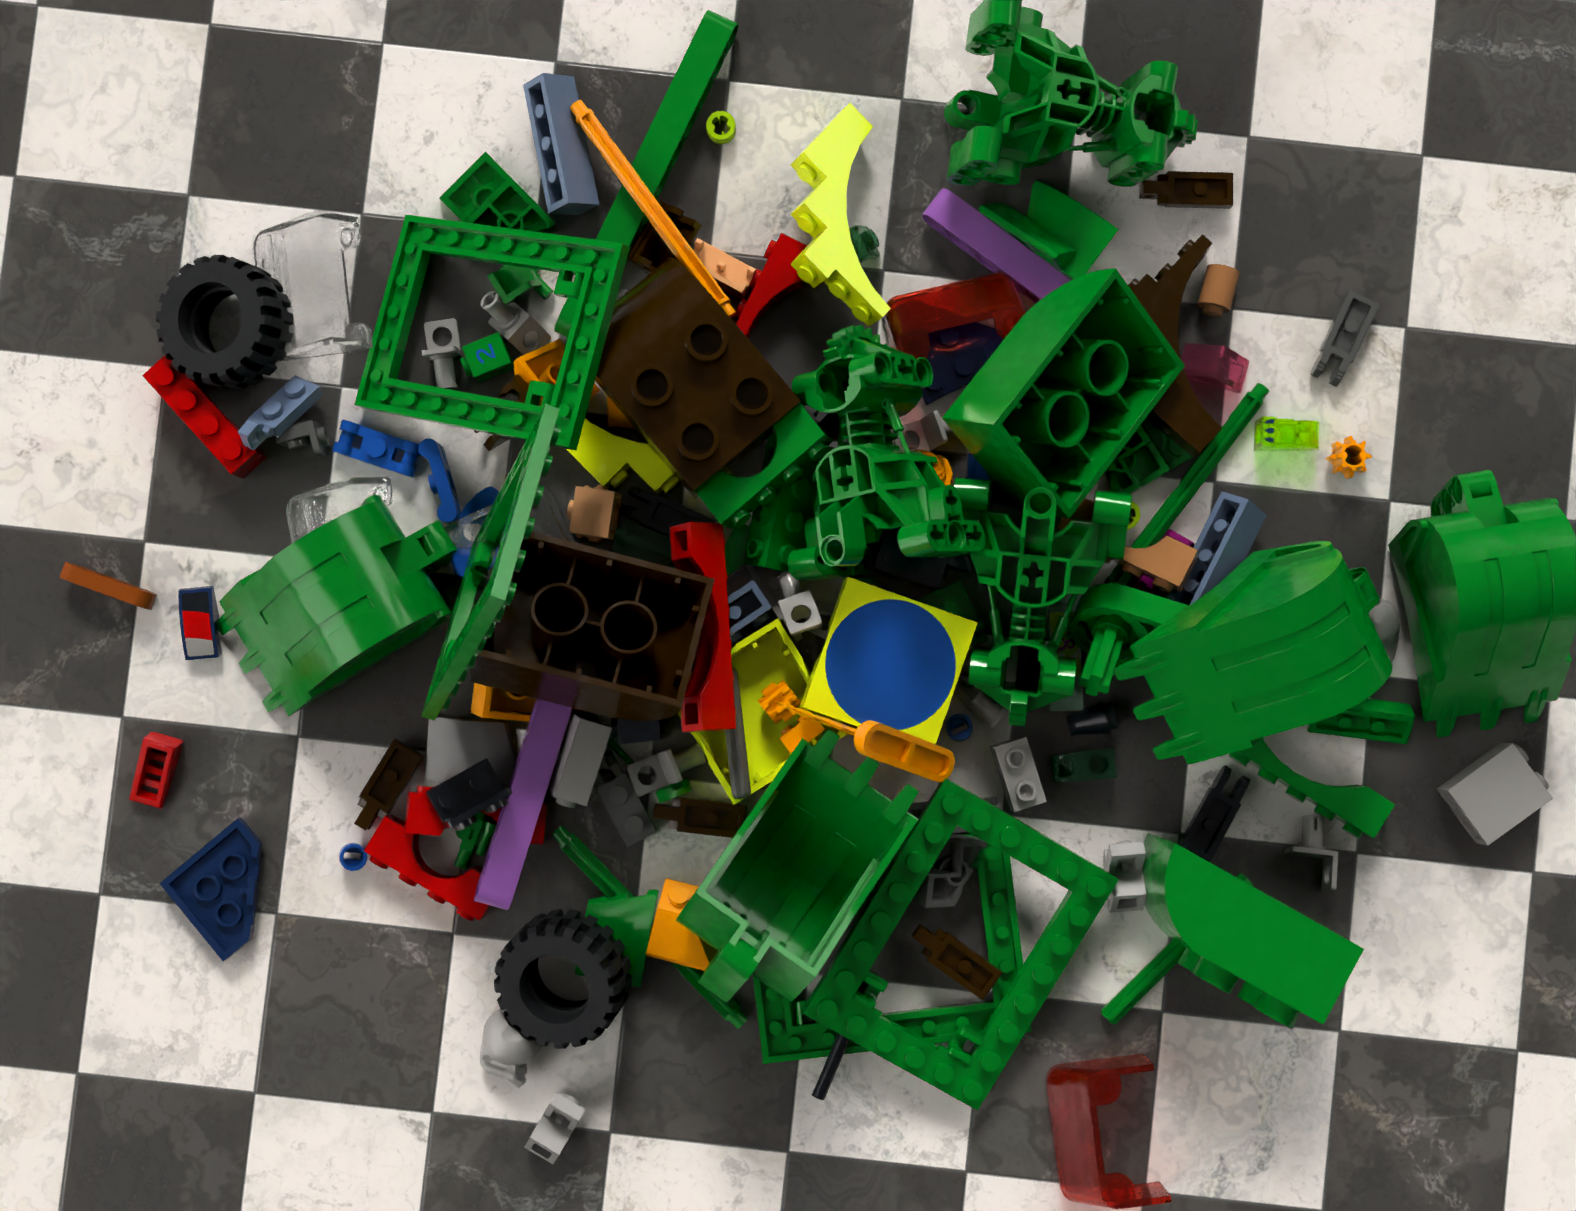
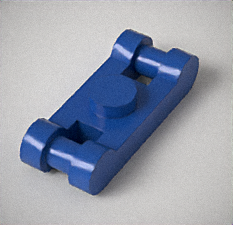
M342 419L339 428L342 432L339 441L334 442L333 452L414 478L417 469L414 468L417 456H421L419 444ZM355 435L363 437L360 449L351 447ZM398 449L405 451L401 463L394 461Z
M424 439L419 444V452L424 458L429 460L432 475H428L430 488L433 494H438L441 505L438 507L437 516L446 524L455 525L462 509L444 448L433 439Z

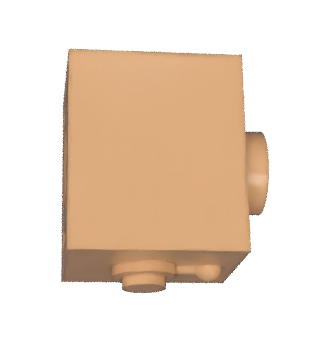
M588 485L584 487L576 486L574 500H570L567 509V518L570 520L569 533L576 534L578 538L586 537L591 542H598L601 538L616 540L622 494L609 491V489H606L607 486L603 487L602 485H597L594 488Z

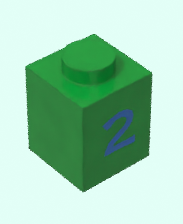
M499 332L462 346L465 357L460 358L465 373L468 377L473 375L479 383L514 369L512 357L504 338Z

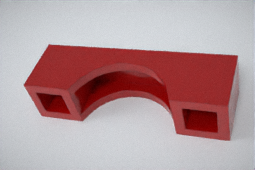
M164 355L142 376L229 473L244 479L267 456L259 447L252 450L244 446L238 434L240 428L211 400L204 391L202 384L187 378L186 374L178 372L172 366V360L166 359Z
M417 786L416 792H408L404 833L441 836L445 827L425 793L434 787ZM542 804L530 844L543 845L547 804ZM502 807L492 813H486L485 810H482L481 813L490 816L498 822Z
M393 814L384 816L364 849V852L371 855L369 860L383 869H387L389 866L400 873L398 878L411 886L416 887L419 884L429 890L427 895L441 904L447 901L456 906V913L469 921L474 919L480 921L483 919L491 906L474 901L483 868L477 865L466 873L456 876L443 875L434 871L425 863L419 849L420 834L404 833L405 821Z

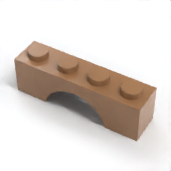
M1085 498L1069 519H1061L1057 527L1058 532L1064 529L1073 518L1092 520L1094 502ZM1166 536L1155 545L1146 548L1125 546L1123 560L1106 558L1104 563L1109 564L1113 560L1123 565L1122 570L1131 576L1140 578L1143 574L1153 579L1152 584L1165 592L1171 593L1172 589L1181 592L1199 558V553L1197 549Z

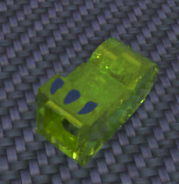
M1263 416L1255 421L1254 451L1318 450L1320 422L1310 420L1294 421V419H1277L1276 417Z

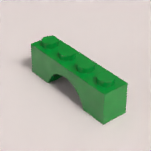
M802 404L796 406L774 426L777 436V447L773 459L764 470L756 475L744 478L734 477L722 471L697 493L721 525L732 529L733 527L737 528L745 524L750 519V513L755 508L773 500L777 495V489L784 483H791L802 474V468L811 460L816 461L827 453L829 450L828 446L834 440L811 411Z

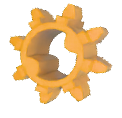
M1348 436L1344 439L1343 444L1338 441L1332 443L1333 455L1326 457V460L1332 462L1334 466L1332 473L1341 471L1345 478L1349 479L1353 477L1354 471L1360 474L1366 472V463L1364 462L1372 458V455L1366 453L1364 449L1366 442L1363 441L1358 444L1356 440H1353L1352 436ZM1345 450L1352 454L1350 461L1353 463L1352 465L1345 461L1348 456Z
M783 680L777 685L772 682L761 691L764 696L757 701L776 724L782 719L787 722L797 714L795 711L786 710L785 707L777 704V702L789 703L795 708L801 704L799 698Z

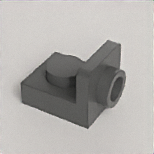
M314 420L291 425L281 436L275 437L277 444L288 447L289 450L307 447L309 445L308 441L311 440L316 455L321 457L328 455L327 446H330L329 434L324 426L321 427Z

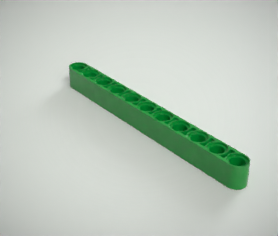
M707 10L631 165L656 200L659 198L739 28L738 23L710 10ZM623 184L596 240L623 243L631 249L645 227L648 218ZM568 296L556 321L554 332L568 338L578 299Z

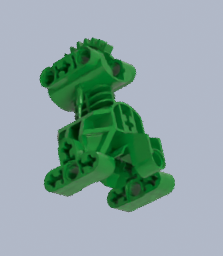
M984 0L970 14L965 50L980 56L994 54L993 67L987 74L986 79L994 86L998 96L975 90H963L958 92L945 105L944 117L946 121L955 128L969 130L964 139L958 140L951 146L947 182L959 186H973L983 180L1003 185H1016L1020 182L1021 170L1037 165L1039 167L1045 166L1067 151L1083 150L1084 153L1094 152L1099 164L1102 167L1109 168L1108 183L1120 187H1132L1137 185V182H1142L1158 171L1165 168V161L1176 147L1183 148L1185 144H1192V141L1196 140L1198 119H1195L1196 115L1189 114V110L1181 109L1175 91L1178 65L1175 63L1152 61L1123 81L1120 87L1096 74L1094 67L1086 57L1083 47L1076 44L1070 48L1054 32L1041 28L1043 14L1037 10L1022 7V0ZM1099 88L1102 89V90H1104L1105 92H1107V93H1109V94H1108L1107 96H1105V95H1104V92L1099 91ZM957 103H962L966 106L968 115L959 111ZM1075 133L1080 136L1086 133L1087 137L1092 138V142L1071 146Z
M852 325L833 333V339L827 340L829 349L823 350L826 360L817 370L797 375L792 381V391L800 399V404L810 406L820 412L838 414V419L840 420L837 444L839 447L829 451L820 460L813 473V482L817 483L818 499L814 504L815 517L808 518L805 523L807 548L794 550L788 556V569L792 577L796 580H844L846 577L853 578L871 574L875 562L873 553L866 544L878 542L884 529L890 530L901 527L898 532V544L901 552L907 557L950 558L982 551L985 546L984 530L981 524L975 520H963L961 499L957 489L952 485L945 486L933 468L938 463L937 458L926 456L918 451L909 450L902 432L904 428L899 417L906 415L915 408L922 398V388L930 387L933 382V370L929 361L924 357L915 358L913 355L888 347L887 343L880 344V335L873 336L872 329H864L863 325ZM898 436L904 450L900 449L898 445H893L892 441L898 439Z
M959 476L955 478L954 487L960 495L963 520L979 522L985 533V546L983 550L970 553V556L978 574L979 583L987 584L991 605L989 614L994 638L992 648L975 646L971 655L968 684L976 686L1010 711L1009 725L1025 726L1027 713L1067 696H1073L1076 658L1059 656L1060 651L1058 647L1070 619L1068 616L1077 594L1086 593L1106 558L1121 560L1124 558L1132 495L1130 493L1095 490L1092 520L1073 518L1064 529L1054 534L1057 499L1054 492L1049 488L1036 487L1026 495L1020 529L1013 523L1009 512L990 510L994 483L992 479ZM1045 493L1049 496L1051 507L1048 511L1038 513L1032 509L1030 501L1034 494ZM993 586H996L1005 598L1013 602L1010 634L1005 636L1003 635L999 608L996 609ZM1066 594H1072L1063 616L1060 615L1049 641L1044 637L1047 607L1064 598ZM1013 646H1029L1039 650L1038 661L1041 662L1039 685L1005 681L1007 659L1010 658Z

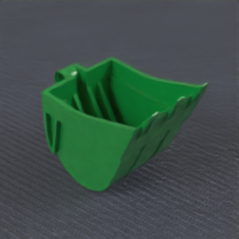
M1491 470L1454 475L1432 499L1430 507L1431 517L1410 520L1388 544L1407 615L1424 722L1436 721L1437 738L1446 737L1451 734L1457 717L1480 713V729L1482 731L1493 729L1501 710L1525 706V723L1537 722L1546 702L1556 701L1559 697L1572 662L1569 650L1576 634V536L1566 515L1559 508L1558 500L1556 498H1543L1503 505L1495 476Z
M372 495L366 498L360 507L325 523L276 554L261 569L239 580L219 601L225 613L217 621V629L222 636L233 629L239 634L249 651L239 662L240 667L245 674L259 667L272 689L262 701L267 711L271 712L282 706L287 715L291 716L390 655L446 624L452 613L431 580L430 575L440 570L441 566L445 567L450 564L458 550L440 520L405 537L380 495Z
M1313 541L1252 552L1213 589L1132 644L1130 648L1135 658L1115 667L1113 671L1119 681L1144 675L1155 698L1133 708V712L1139 721L1163 715L1174 738L1153 747L1156 758L1162 760L1183 755L1189 765L1251 748L1262 737L1312 724L1356 706L1384 685L1391 675L1392 663L1368 614L1380 601V597L1365 567L1348 569L1341 552L1334 548L1332 542Z
M828 729L814 746L805 739H801L675 920L718 950L698 980V983L726 1003L751 975L792 1002L817 977L855 914L918 821L915 816L907 811L919 791L910 784H907L893 800H890L868 784L879 766L876 760L867 757L854 773L837 763L829 755L840 736L831 729Z

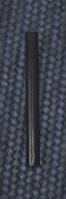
M863 981L858 991L863 993L868 984ZM840 1034L836 1036L812 1093V1096L820 1100H825L850 1041Z

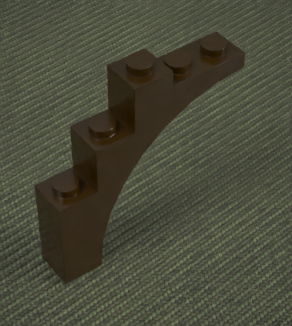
M1203 234L1195 242L1191 239L1186 242L1177 253L1180 257L1173 266L1167 263L1155 276L1158 282L1146 274L1140 281L1135 278L1128 284L1180 359L1178 319L1183 293L1192 272L1206 256L1212 245V242ZM1184 368L1147 416L1194 459L1222 429L1200 403L1189 384Z

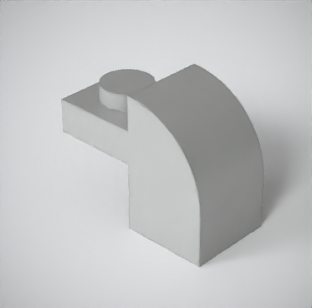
M1123 840L1115 844H1109V849H1104L1103 868L1119 879L1107 898L1110 913L1144 909L1147 896L1142 872L1146 855L1144 842Z
M556 1092L524 1148L554 1164L586 1108L582 1107L574 1097Z

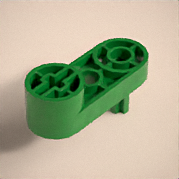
M1113 583L1098 584L1087 589L1086 593L1082 594L1079 598L1071 621V636L1076 645L1087 654L1079 678V685L1087 687L1085 693L1092 696H1097L1098 691L1107 694L1114 676L1113 669L1135 658L1130 646L1189 605Z

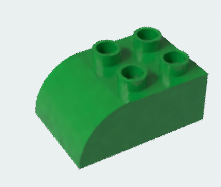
M1116 268L1098 270L1063 284L1032 306L997 347L942 419L1016 509L1023 510L1025 497L1030 490L1036 487H1046L1054 492L1056 496V516L1069 519L1185 365ZM1036 493L1032 496L1030 504L1035 512L1044 513L1050 509L1051 499L1045 493Z
M1148 833L1144 840L1146 855L1142 868L1147 892L1145 907L1155 924L1167 936L1185 946L1177 963L1228 994H1231L1238 979L1241 978L1245 982L1237 997L1290 1029H1293L1301 1013L1323 1025L1364 949L1182 846Z

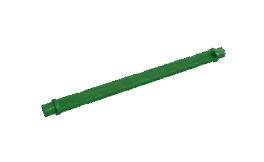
M1257 383L1251 392L1245 394L1228 417V420L1221 426V431L1202 451L1181 479L1179 485L1171 492L1131 545V548L1150 547L1161 540L1264 404L1263 399L1269 393L1268 388ZM1118 563L1104 582L1106 584L1113 583L1126 586L1133 576L1122 570L1123 565Z
M561 825L551 835L560 844L559 848L607 898L625 893L628 894V897H635L574 833L570 834ZM670 962L725 1021L729 1020L739 1029L748 1020L740 1010L741 1007L733 998L726 1003L698 983V980L704 973L703 970Z

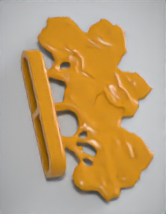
M777 702L778 705L785 707L786 710L795 711L798 715L809 719L813 718L821 724L853 735L856 750L869 758L935 782H943L945 778L947 779L954 769L955 757L952 751L890 726L867 720L855 729L829 718L814 715L805 709L795 708L789 703Z

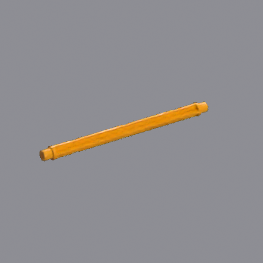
M582 100L574 102L570 106V110L575 115L577 124L580 125L594 146L600 151L604 160L642 212L645 213L652 226L679 263L706 288L729 317L732 318L736 311L730 305L731 300L725 295L621 150L609 137V134L594 115L592 109H588Z

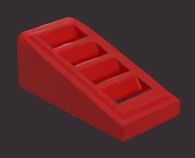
M151 732L143 738L129 800L159 809L164 807L180 757L183 740L157 732ZM153 759L156 761L165 763L164 767L150 763V760ZM146 773L161 776V780L147 777ZM142 785L156 788L158 793L142 790Z

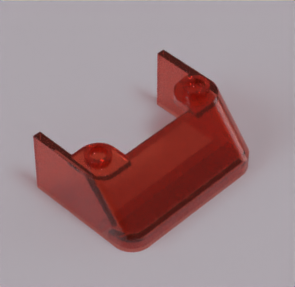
M993 273L893 296L886 302L891 309L885 314L884 319L891 348L913 355L915 358H926L930 352L929 332L993 318L997 334L1002 339H1005L1026 311L1013 280L1006 274Z
M1143 1053L1054 1065L1048 1070L1045 1083L1058 1184L1061 1192L1068 1200L1114 1209L1171 1203V1195L1160 1181L1133 1184L1127 1175L1119 1172L1105 1173L1096 1106L1108 1105L1118 1099L1122 1088L1120 1075L1154 1071L1153 1063Z

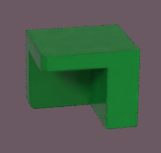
M507 265L500 271H494L487 275L504 304L517 302L542 285L531 268Z

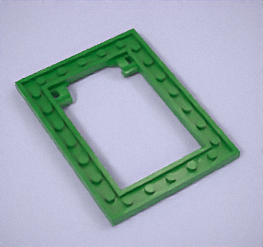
M405 215L354 405L363 409L526 441L546 403L560 409L556 423L561 425V430L555 447L577 450L630 248L623 243ZM431 254L559 272L553 294L564 298L571 296L578 299L555 385L540 381H530L525 403L397 380ZM541 396H542V397H543L542 404H541V406H539V402H540V399H541Z
M545 403L473 541L421 717L435 721L441 710H448L452 697L455 698L460 683H464L469 668H473L477 655L482 653L486 639H490L496 622L499 623L501 621L506 605L510 606L517 587L516 583L511 582L513 572L519 573L526 555V551L520 549L522 540L529 539L535 523V518L529 515L531 508H537L540 503L544 486L538 485L541 476L546 477L553 459V456L549 454L550 448L555 446L561 430V425L556 423L560 410L557 407ZM499 547L490 580L479 600H475L476 591L483 590L488 576V567L491 566L496 548Z
M945 778L943 782L938 784L918 817V821L901 845L802 1009L803 1014L978 1111L1119 879ZM956 826H959L1068 889V892L982 1033L962 1023L955 1031L946 1048L941 1044L936 1046L882 1016V1011L874 1008L879 993H884L889 983L869 970ZM864 981L868 986L862 993L858 991V988ZM967 1040L974 1043L970 1052L963 1049Z
M971 833L957 834V835L975 836V835H973V834H971ZM988 843L985 849H980L971 868H976L987 960L1003 972L991 989L992 1000L882 1013V1016L932 1044L949 1042L962 1023L982 1033L1023 966L1010 856ZM753 976L763 1064L827 1057L838 1033L817 1021L802 1022V1015H804L802 1009L808 1000L794 999L790 1002ZM1031 1024L1025 1033L1032 1032ZM850 1040L844 1054L869 1052V1050Z

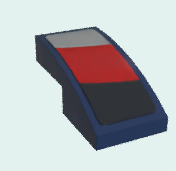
M214 587L180 589L178 591L179 618L185 660L219 657L222 654L216 624L219 612Z

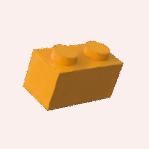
M800 716L797 719L799 723L793 728L789 725L780 732L782 736L779 739L792 754L802 738L810 742L825 730L820 722L815 721L813 718L809 719Z

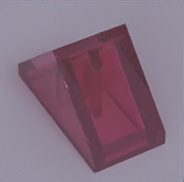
M1185 343L1181 360L1185 365L1184 370L1188 379L1235 393H1241L1249 360L1227 346Z

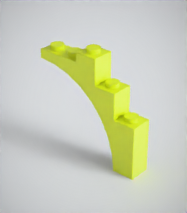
M849 103L790 164L797 172L799 178L813 188L790 215L797 221L798 226L803 231L809 233L814 238L790 265L797 271L798 276L813 288L824 281L830 292L837 298H840L852 310L853 315L869 327L883 318L891 308L873 288L860 265L851 241L847 220V185L851 165L859 146L873 126Z
M586 418L577 450L566 449L603 487L607 486L606 489L610 486L613 488L618 487L627 478L628 473L626 470L629 467L656 494H659L662 490L668 493L679 482L677 477L649 444L638 443L615 436L592 424Z

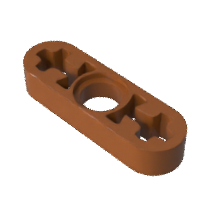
M66 561L59 578L148 610H152L157 597L156 593Z

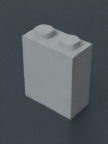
M574 709L571 711L547 788L550 792L549 795L556 798L555 802L562 806L575 808L576 804L584 806L588 804L612 727L601 718Z
M1500 742L1437 788V791L1477 844L1490 845L1553 799L1547 791L1549 788L1547 781L1541 774L1531 769L1527 763L1529 761L1528 755L1516 744Z

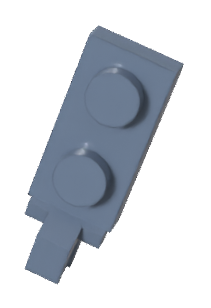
M296 375L292 377L256 410L238 430V434L243 442L242 444L254 450L267 437L275 436L278 438L322 397L323 394L320 386Z

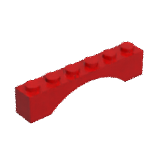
M783 233L780 234L777 242L774 240L770 241L764 254L767 262L763 270L757 269L751 279L749 287L753 291L748 301L742 299L736 310L735 317L739 318L736 325L747 338L759 318L775 302L788 293L801 288L804 284V281L790 264L807 245Z
M687 522L670 527L671 558L676 568L714 578L698 642L694 669L688 682L681 708L682 732L736 729L734 675L731 657L732 641L729 626L730 608L727 594L723 525L720 523Z

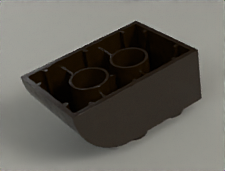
M668 258L615 302L595 381L693 498L696 499L698 497L697 493L722 471L727 473L769 438L772 433H775L774 426L798 406L801 401L706 288L675 259Z
M532 531L528 540H522L520 549L526 551L519 573L513 572L511 582L517 584L510 606L506 605L501 621L499 623L496 622L490 639H486L482 653L477 655L474 666L471 669V682L617 719L653 721L676 715L682 708L714 578Z

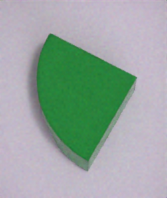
M686 778L678 783L657 789L656 795L659 803L688 793L693 789L690 780Z

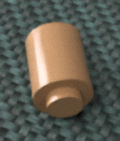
M1210 264L1207 266L1197 303L1199 307L1203 308L1202 313L1212 317H1222L1223 313L1230 312L1240 275L1237 269L1221 264Z

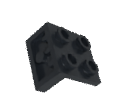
M485 758L425 793L444 827L450 829L454 827L456 831H460L478 821L475 814L482 810H485L486 813H492L508 804L506 797L513 792L510 787L504 788L490 762Z

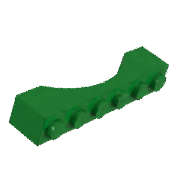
M1263 737L1253 747L1229 754L1231 759L1245 767L1250 763L1258 768L1257 775L1267 782L1275 785L1278 781L1288 787L1285 793L1295 800L1303 803L1306 799L1316 805L1314 812L1325 819L1332 821L1333 818L1341 821L1345 824L1342 829L1357 839H1361L1362 836L1374 839L1395 806L1394 803L1367 786L1357 784L1331 786L1307 779L1280 761L1267 746Z

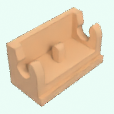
M697 238L694 242L693 251L720 288L741 300L744 299L750 288L751 279L757 269Z

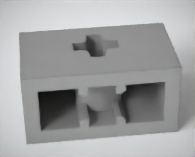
M1020 736L991 745L990 749L1009 809L1017 812L1047 802L1027 737Z

